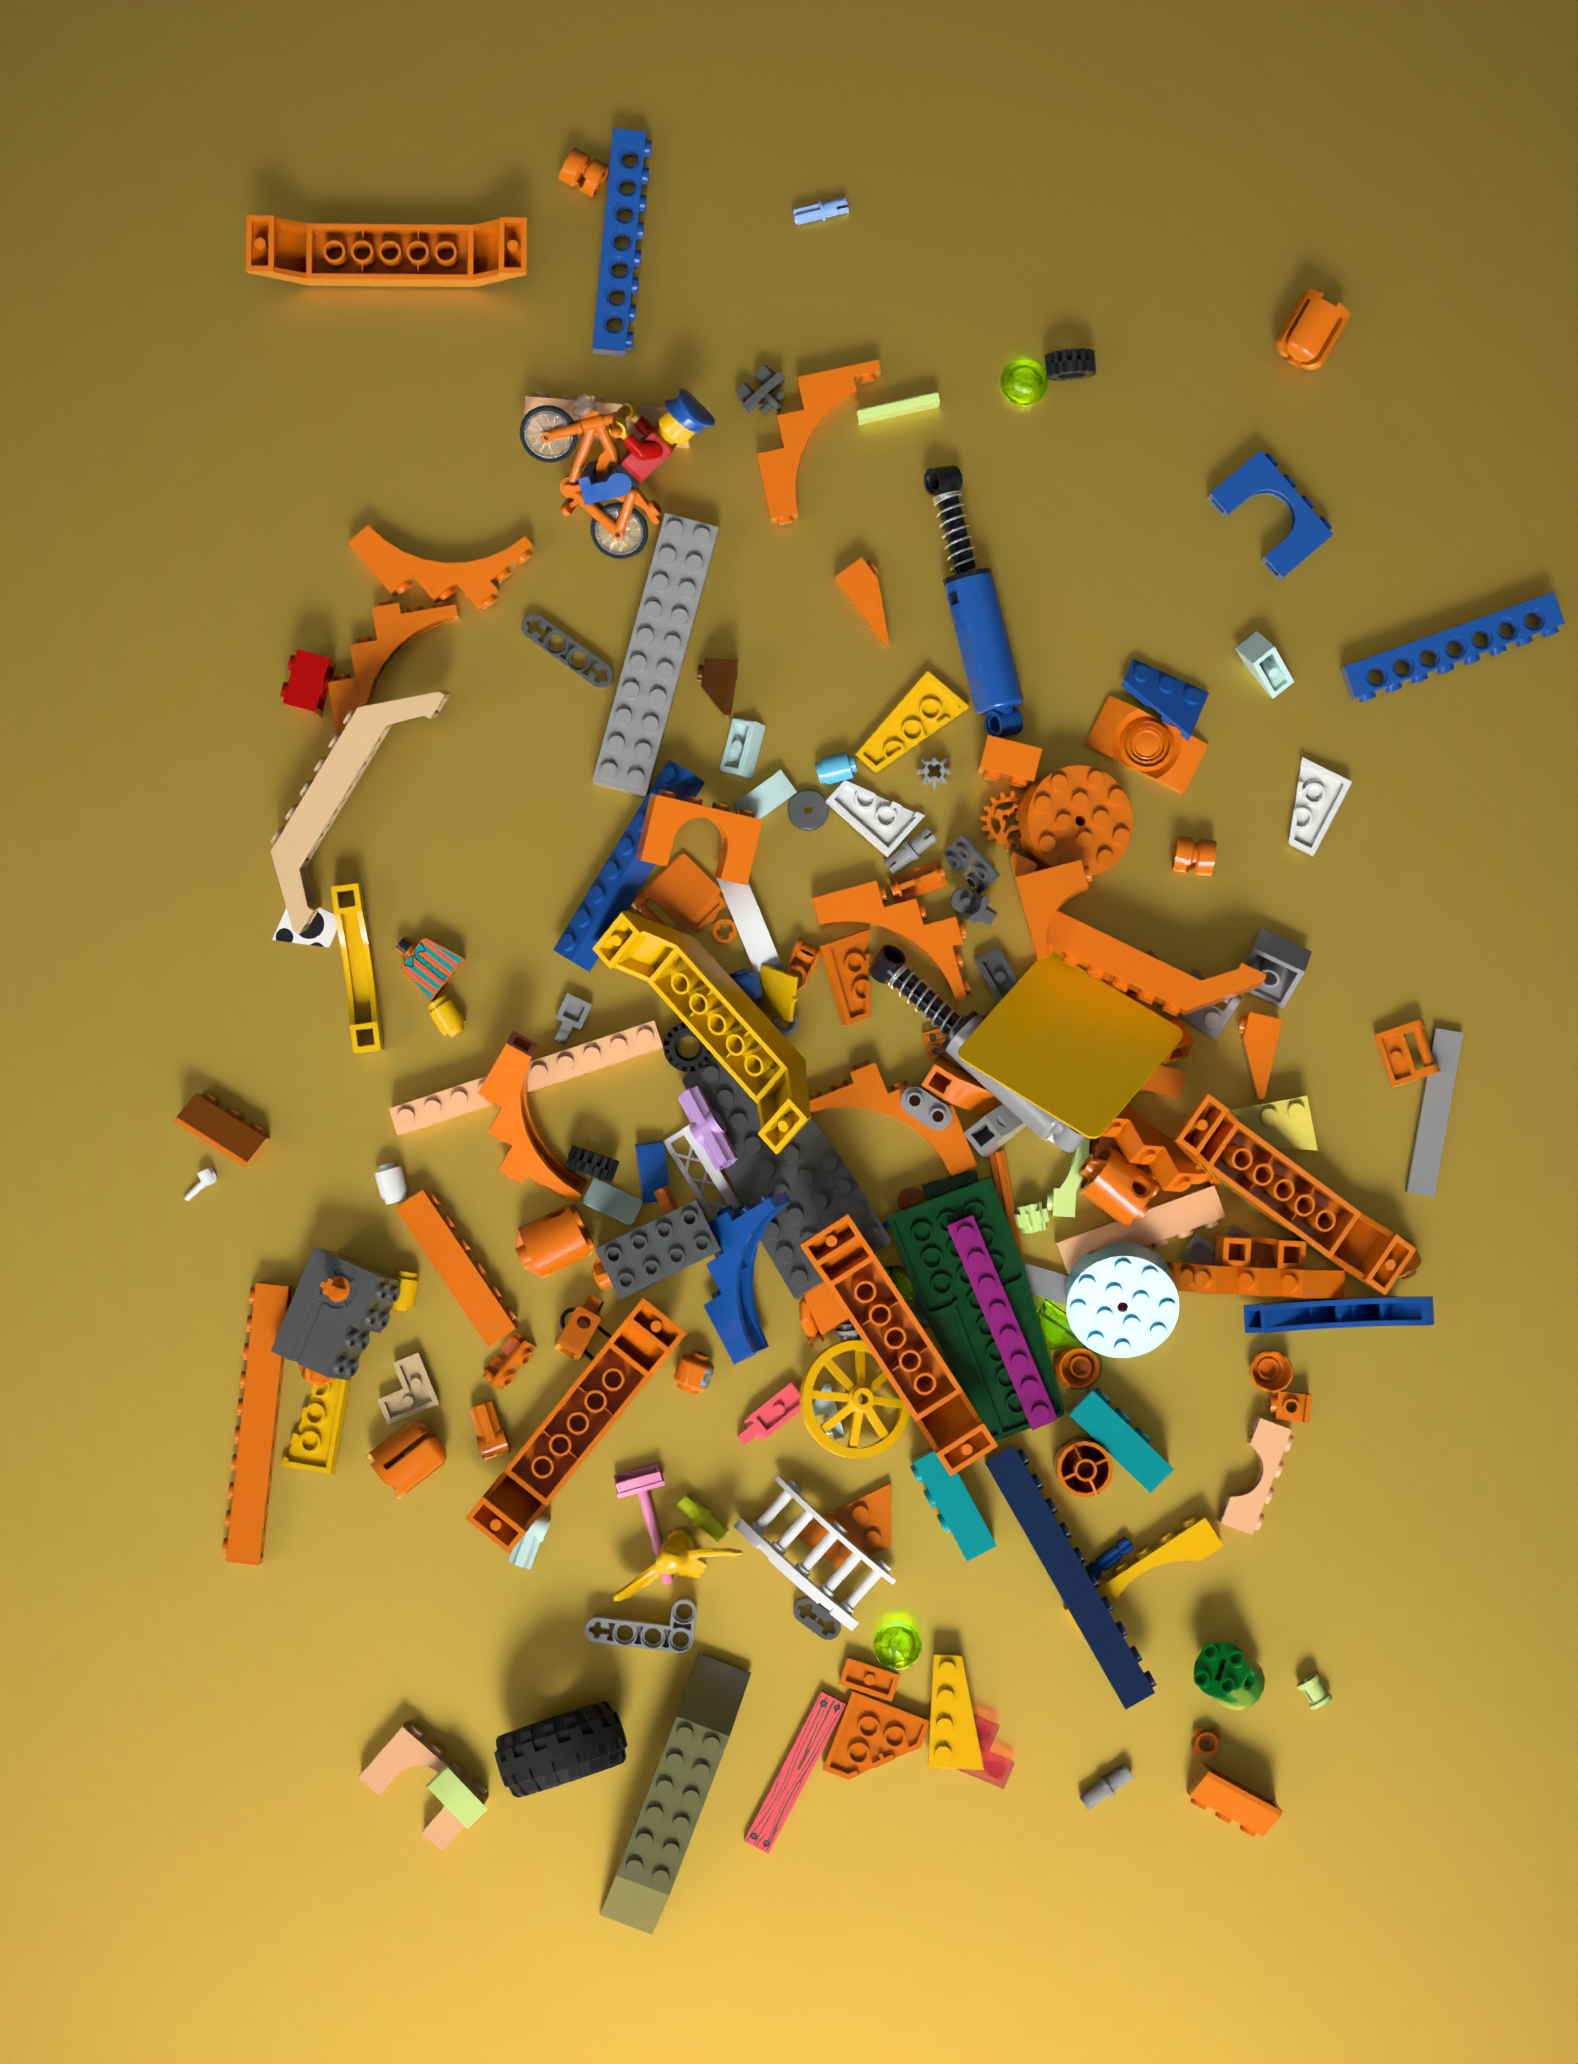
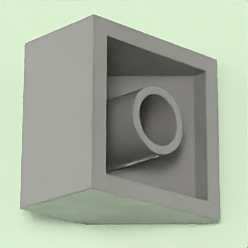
M1261 928L1243 963L1267 976L1260 988L1248 993L1284 1009L1305 973L1312 951Z

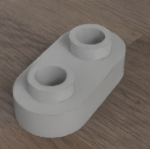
M910 1087L902 1093L900 1103L905 1112L932 1130H943L948 1127L952 1114L947 1105L919 1087ZM913 1095L920 1098V1103L917 1106H912L909 1102L910 1097ZM935 1111H940L943 1114V1119L940 1122L933 1120L932 1115Z

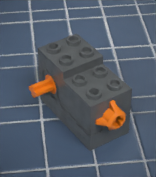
M669 1185L653 1192L664 1213L663 1216L595 1249L598 1255L592 1268V1274L599 1288L604 1290L613 1286L620 1300L721 1251L722 1248L709 1225V1220L699 1199L679 1207Z
M313 1247L271 1352L288 1360L297 1361L302 1378L312 1384L322 1386L335 1379L350 1381L351 1377L358 1370V1360L362 1351L368 1346L370 1331L381 1333L382 1329L387 1326L391 1307L397 1301L401 1292L399 1288L401 1281L337 1252Z

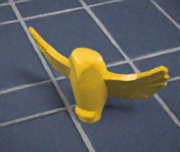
M675 1529L667 1536V1541L662 1544L655 1564L615 1593L613 1601L628 1599L640 1589L647 1587L661 1574L672 1575L679 1572V1575L682 1577L699 1578L700 1574L704 1572V1568L707 1567L706 1562L700 1559V1557L741 1555L743 1552L732 1548L696 1550L692 1534L686 1529Z

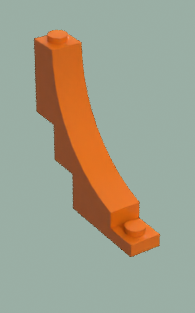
M879 359L797 377L803 410L777 415L783 448L757 453V461L771 523L777 522V525H786L794 522L793 518L798 517L796 481L806 446L821 423L843 403L856 396L855 381L860 380L861 384L875 381L876 376H880Z

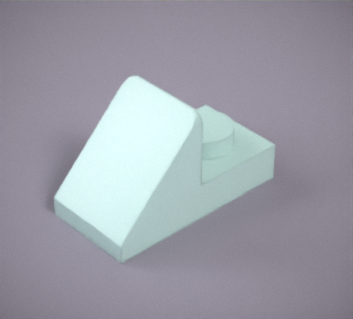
M830 1381L825 1382L820 1391L832 1392ZM815 1399L812 1403L815 1416L827 1413L828 1418H824L823 1422L838 1411L835 1401ZM841 1421L826 1432L827 1435L833 1434L834 1440L845 1437Z

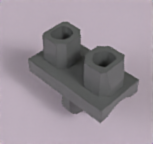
M763 365L754 374L763 385L755 392L745 382L735 391L742 403V410L747 415L755 410L764 400L765 403L759 408L764 415L771 408L776 413L782 410L778 402L784 397V394L780 390L773 396L771 394L785 382L783 380L785 377L780 371L775 373L767 365Z
M958 888L951 894L950 903L956 910L954 914L972 923H983L989 927L997 915L995 910L987 906L991 900L984 895L966 888Z

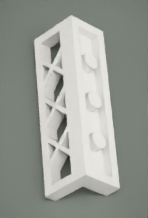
M689 1124L664 1140L663 1143L711 1220H714L718 1217L716 1212L719 1211L720 1207L725 1208L731 1205L734 1209L742 1205L721 1171L715 1170L704 1147L694 1139ZM683 1135L690 1144L688 1156L677 1154L671 1145L672 1142ZM693 1150L698 1158L691 1157ZM679 1157L687 1159L686 1167ZM690 1160L703 1164L705 1168L703 1180L691 1177L689 1174ZM707 1173L709 1174L713 1182L706 1180ZM694 1181L702 1182L700 1190ZM705 1183L715 1185L720 1192L718 1203L706 1201L704 1198L703 1190ZM722 1196L728 1205L721 1204ZM709 1205L717 1206L715 1214Z

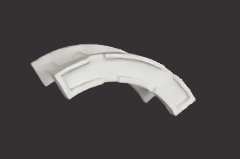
M777 1476L775 1481L784 1491L756 1522L753 1521L749 1524L740 1518L734 1527L755 1548H759L769 1557L768 1560L817 1604L821 1603L829 1610V1614L853 1631L859 1624L851 1615L854 1612L853 1608L881 1576L892 1585L896 1582L889 1574L891 1568L880 1558L877 1561L872 1559L845 1536L847 1530L837 1521L830 1523L800 1494L802 1488L790 1479L786 1482ZM794 1498L805 1510L777 1542L773 1541L771 1544L763 1536L765 1533L764 1529L785 1505ZM814 1517L829 1532L800 1564L797 1563L794 1566L784 1556L786 1553L785 1549ZM838 1539L852 1553L825 1584L821 1583L817 1586L808 1578L810 1575L808 1571ZM863 1560L872 1568V1571L845 1601L841 1600L838 1603L832 1598L834 1595L832 1592L858 1562Z

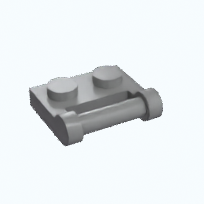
M1195 968L1190 974L1199 980L1206 979L1201 976L1202 972ZM1238 995L1223 1001L1227 1004L1224 1011L1212 1005L1185 1016L1178 1014V1017L1217 1040L1242 997Z

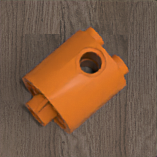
M1113 1147L1107 1148L1098 1157L1091 1154L1079 1170L1082 1173V1179L1078 1186L1079 1193L1126 1227L1133 1222L1135 1217L1139 1220L1143 1218L1149 1210L1147 1202L1161 1188L1154 1178L1135 1164L1128 1163L1125 1156Z
M568 1204L518 1228L515 1250L524 1268L544 1278L592 1255V1252L596 1251L594 1241L587 1227L581 1229L584 1227V1223L576 1204L571 1206Z
M1076 1437L1069 1439L1054 1454L1053 1467L1055 1476L1065 1490L1075 1496L1087 1498L1098 1495L1106 1489L1112 1479L1113 1465L1111 1457L1099 1443L1091 1438ZM1085 1462H1089V1463H1090V1464H1088V1465H1086V1466H1083V1467H1081V1468L1078 1469V1466H1079V1465H1081V1464H1083V1463H1085Z

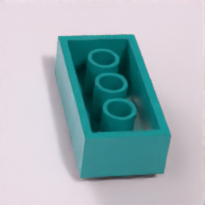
M1088 1387L1069 1406L1066 1412L1151 1493L1174 1469L1149 1445L1152 1440L1138 1426L1133 1430L1128 1425L1132 1420L1118 1407L1113 1410L1108 1406L1111 1400L1099 1388L1093 1391Z
M932 1447L912 1457L914 1464L910 1467L918 1483L924 1481L928 1489L924 1490V1494L932 1508L937 1506L941 1513L937 1517L945 1533L951 1531L967 1562L997 1546L958 1472L950 1477Z

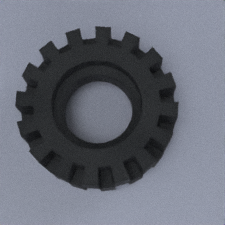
M1072 348L1071 350L1063 349L1062 351H1053V353L1045 354L1046 378L1049 380L1053 379L1054 381H1065L1067 379L1075 380L1077 378L1084 379V377L1094 376L1096 374L1095 351L1085 348Z
M685 1023L677 1024L671 1028L664 1039V1055L668 1062L677 1070L694 1072L703 1068L711 1060L712 1053ZM691 1036L697 1039L700 1049L696 1056L685 1058L680 1055L678 1043L683 1037Z
M572 1145L565 1167L613 1182L620 1161Z

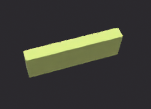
M932 392L858 409L856 413L858 425L937 408L940 405L939 394Z

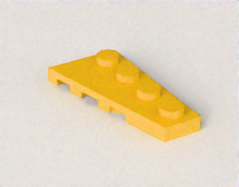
M927 671L855 756L873 772L878 773L969 709V706Z
M335 1379L322 1386L313 1384L310 1392L312 1396L307 1407H304L300 1416L302 1420L297 1432L293 1433L289 1443L291 1447L287 1456L283 1457L281 1466L335 1475L351 1379L350 1381Z
M933 1653L928 1767L984 1770L962 1655Z

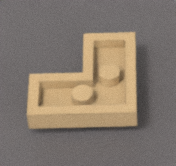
M420 1352L393 1362L403 1389L377 1399L387 1425L440 1404Z

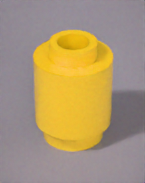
M447 995L438 998L428 1006L431 1011L429 1015L443 1036L449 1034L452 1038L465 1029L463 1024L467 1020L454 1000L449 999Z
M396 1269L395 1276L392 1277L401 1281L399 1286L401 1292L391 1309L408 1311L409 1307H415L419 1280H417L418 1273Z

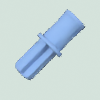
M845 196L823 202L817 200L815 204L795 208L793 210L794 221L797 225L820 219L824 222L825 218L848 214L847 199Z

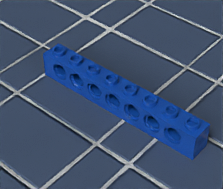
M613 128L592 346L594 354L627 357V349L633 348L634 332H629L630 321L635 322L636 305H632V295L638 294L639 277H634L635 267H640L642 253L641 250H637L638 239L643 240L644 223L639 221L640 212L646 211L647 195H642L643 184L648 185L649 168H645V158L651 157L652 140H647L646 131ZM632 155L637 157L638 162L634 166H626L623 163L624 158ZM625 183L635 185V190L630 194L623 193L620 188ZM623 210H629L633 213V216L628 221H621L618 218V214ZM621 237L630 240L629 246L624 249L616 247L615 242ZM617 265H624L628 268L627 273L623 276H616L612 271ZM615 292H621L625 295L624 301L619 304L611 302L610 297ZM611 320H620L623 323L621 329L618 331L609 330L607 325Z
M1552 592L1349 664L1340 669L1351 701L1359 698L1360 703L1376 698L1375 692L1385 689L1386 694L1401 689V683L1411 680L1412 684L1427 680L1428 673L1438 671V674L1441 675L1454 670L1453 665L1463 661L1466 666L1480 661L1479 655L1490 652L1491 656H1495L1507 651L1505 647L1513 643H1516L1517 647L1533 642L1532 636L1541 633L1543 638L1558 633V627L1565 624L1555 594ZM1530 614L1537 618L1538 625L1536 628H1530L1526 624V615ZM1500 624L1510 626L1512 630L1510 637H1504L1500 634ZM1475 633H1480L1485 637V646L1479 647L1473 642V635ZM1449 642L1456 643L1459 646L1460 652L1458 656H1452L1448 653L1447 644ZM1422 652L1432 654L1434 659L1432 665H1425L1421 661ZM1396 661H1403L1407 665L1408 670L1405 675L1398 674L1395 671L1394 665ZM1370 670H1376L1381 674V682L1379 684L1370 682L1368 678Z

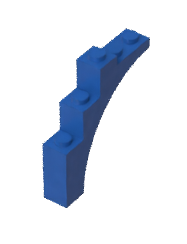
M770 1192L758 1199L760 1204L757 1206L753 1203L747 1207L742 1205L733 1209L729 1205L716 1212L718 1217L709 1222L722 1250L715 1253V1259L706 1264L719 1290L711 1294L713 1299L703 1306L734 1365L753 1357L769 1347L761 1329L755 1307L753 1290L754 1262L759 1242L766 1227L775 1215L791 1202L787 1192L778 1195Z
M1370 1296L1244 1305L1245 1333H1273L1346 1327L1434 1325L1433 1296Z

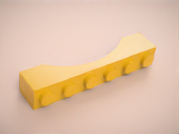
M355 883L333 886L330 888L345 972L353 1053L359 1054L384 1050L362 885Z
M1195 1514L1182 1523L1184 1527L1176 1533L1171 1530L1159 1538L1161 1543L1152 1549L1150 1546L1144 1547L1135 1554L1137 1556L1135 1560L1129 1564L1127 1561L1120 1563L1113 1568L1114 1574L1106 1579L1103 1576L1098 1578L1097 1581L1100 1586L1096 1590L1101 1598L1107 1596L1113 1607L1122 1591L1141 1573L1170 1561H1201L1224 1545L1203 1515L1197 1517ZM1064 1606V1610L1066 1611V1613L1068 1614V1616L1070 1617V1619L1072 1620V1622L1084 1638L1082 1632L1080 1631L1067 1606Z

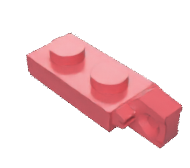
M792 1381L757 1408L744 1421L748 1427L737 1435L744 1445L755 1436L759 1441L764 1437L767 1438L800 1411V1391Z

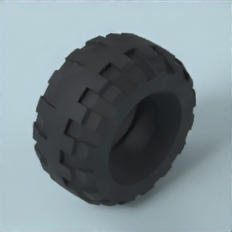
M602 1701L499 1735L496 1739L497 1750L494 1754L504 1786L509 1787L512 1795L519 1798L622 1764L626 1759L625 1748L628 1745L618 1713L613 1712L608 1702Z

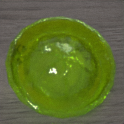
M1018 359L1011 362L1003 370L1000 377V388L1004 397L1010 403L1017 406H1031L1038 403L1045 396L1048 389V378H1046L1045 369L1038 362L1030 359Z
M900 1265L885 1266L884 1269L908 1306L915 1302L913 1287L903 1267Z
M891 1622L884 1625L877 1632L873 1641V1651L877 1660L884 1667L891 1670H904L911 1667L918 1660L922 1651V1641L918 1632L911 1625L904 1622Z

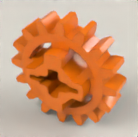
M1014 791L1010 792L1009 797L1000 792V800L997 801L991 797L989 800L992 806L984 805L982 808L987 813V816H980V821L986 822V825L980 830L981 832H989L986 841L994 839L996 841L994 848L997 849L1001 844H1004L1005 851L1007 852L1011 845H1014L1017 851L1020 850L1019 838L1011 840L1006 838L1010 833H1020L1017 812L1024 794L1019 798H1015ZM1004 803H1014L1010 809L1004 811L997 808ZM1016 810L1014 822L1017 823V826L1011 825L1006 832H1003L1006 827V821L1002 819L1003 816L1008 818ZM991 818L998 822L1000 829L998 834L995 833L992 827Z

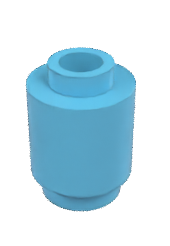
M847 751L823 757L821 761L815 762L821 784L828 783L830 785L854 778L853 772L858 771L854 755L848 756Z

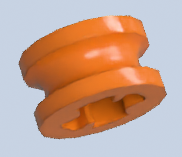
M720 919L714 924L712 933L715 940L719 943L729 944L737 936V927L729 919ZM726 923L727 927L731 926L733 932L729 933L728 939H722V935L720 937L717 935V931L721 929V924Z

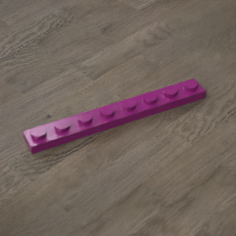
M973 1214L946 1224L1031 1429L1035 1430L1058 1420Z

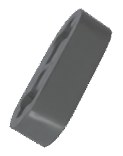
M802 1597L795 1602L793 1613L799 1622L825 1640L834 1639L839 1635L841 1624L829 1614V1610L821 1604H817L810 1597ZM810 1603L812 1605L811 1611L817 1615L815 1619L808 1614L802 1617L799 1605L806 1606ZM819 1618L827 1623L833 1620V1627L836 1630L834 1632L828 1631L826 1634L823 1633V1625L818 1622Z

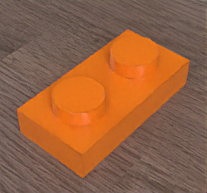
M847 1656L838 1684L892 1702L900 1674Z

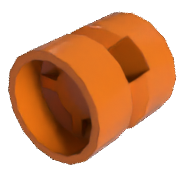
M575 147L563 164L559 180L572 187L579 185V191L594 198L603 186L610 166L597 159L591 161L588 154Z
M1177 836L1173 852L1172 871L1188 873L1192 869L1195 874L1211 876L1215 863L1216 841L1200 839L1198 842H1195L1192 837Z

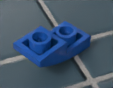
M663 1140L635 1144L643 1204L658 1202L653 1192L669 1185Z

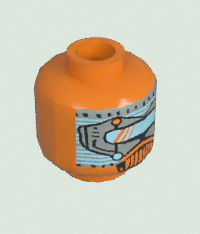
M693 1351L692 1354L682 1355L674 1374V1379L678 1383L677 1387L691 1394H698V1391L706 1390L714 1372V1365L708 1361L709 1356L700 1351Z

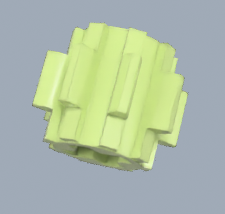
M1041 1201L1017 1206L1018 1214H1014L1016 1226L1022 1229L1023 1234L1047 1229L1046 1222L1050 1221L1048 1209L1042 1206Z

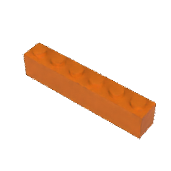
M422 1189L395 1209L486 1345L490 1347L518 1328L515 1322L519 1319L510 1306L505 1308L500 1301L503 1295L494 1283L490 1285L484 1276L488 1274L479 1260L473 1261L469 1255L472 1249L464 1237L459 1239L453 1231L457 1227L448 1214L442 1215L438 1209L441 1203L434 1192L430 1191L428 1193L426 1189Z

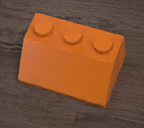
M207 1092L204 1095L196 1093L173 1122L242 1166H253L270 1139L264 1135L267 1130L254 1122L248 1125L241 1120L243 1115L231 1107H228L227 1110L217 1105L220 1100Z
M1203 1762L1186 1791L1192 1797L1191 1803L1204 1810L1207 1806L1216 1810L1215 1816L1227 1823H1230L1231 1820L1241 1824L1240 1829L1253 1837L1256 1833L1264 1837L1283 1812L1275 1801Z

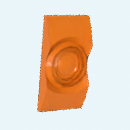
M1108 696L1084 746L1184 795L1208 744L1192 735L1187 741L1181 736L1182 732L1176 727L1168 725L1133 705Z

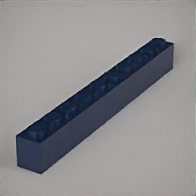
M1013 1445L985 1461V1464L1126 1710L1155 1693L1153 1687L1157 1686L1149 1670L1145 1673L1142 1671L1138 1663L1143 1659L1135 1645L1129 1648L1124 1638L1128 1636V1633L1121 1621L1115 1623L1110 1615L1114 1609L1107 1596L1101 1598L1096 1588L1100 1584L1092 1571L1086 1573L1082 1566V1563L1086 1560L1079 1547L1077 1546L1073 1549L1068 1539L1072 1535L1064 1522L1058 1524L1054 1517V1514L1058 1511L1051 1498L1049 1497L1045 1500L1042 1496L1040 1489L1044 1488L1039 1477L1036 1473L1030 1475L1026 1468V1465L1030 1462L1023 1449L1021 1448L1017 1451Z

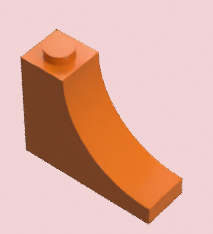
M1081 859L1015 877L1037 962L1048 959L1047 933L1058 909L1073 896L1087 891L1089 887L1088 882H1092L1089 866H1083Z

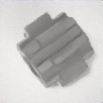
M933 754L930 762L922 759L921 763L925 768L916 772V774L924 776L921 785H925L927 782L932 783L933 790H935L938 782L946 785L947 781L943 776L951 774V770L944 768L947 759H943L941 762L936 761L935 754ZM929 766L931 768L936 766L940 768L939 778L936 776L928 777Z

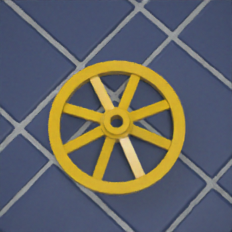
M863 1340L843 1341L824 1349L808 1366L800 1387V1411L808 1432L824 1449L846 1458H866L885 1451L901 1436L910 1417V1412L900 1397L899 1399L874 1396L873 1393L887 1379L883 1371L866 1386L865 1352L870 1354L871 1352ZM855 1350L856 1385L833 1362V1357L846 1351ZM823 1366L846 1389L844 1393L813 1390L817 1375ZM860 1394L863 1397L862 1403L858 1400ZM812 1399L841 1401L844 1407L819 1426L814 1415ZM873 1405L899 1408L895 1422L888 1432L873 1410ZM852 1412L853 1418L846 1447L836 1443L825 1433ZM864 1413L880 1437V1440L870 1446L857 1448Z

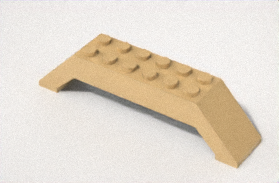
M441 690L357 707L354 710L351 709L345 717L343 723L347 726L343 732L335 734L328 746L332 749L330 754L319 760L314 769L317 773L314 780L306 782L299 794L303 797L302 800L296 805L293 804L285 817L288 820L287 825L283 826L282 829L279 828L271 840L274 846L270 852L294 932L301 934L307 930L321 908V905L315 902L307 865L393 723L420 716H426L429 719L436 718L451 694L448 691Z

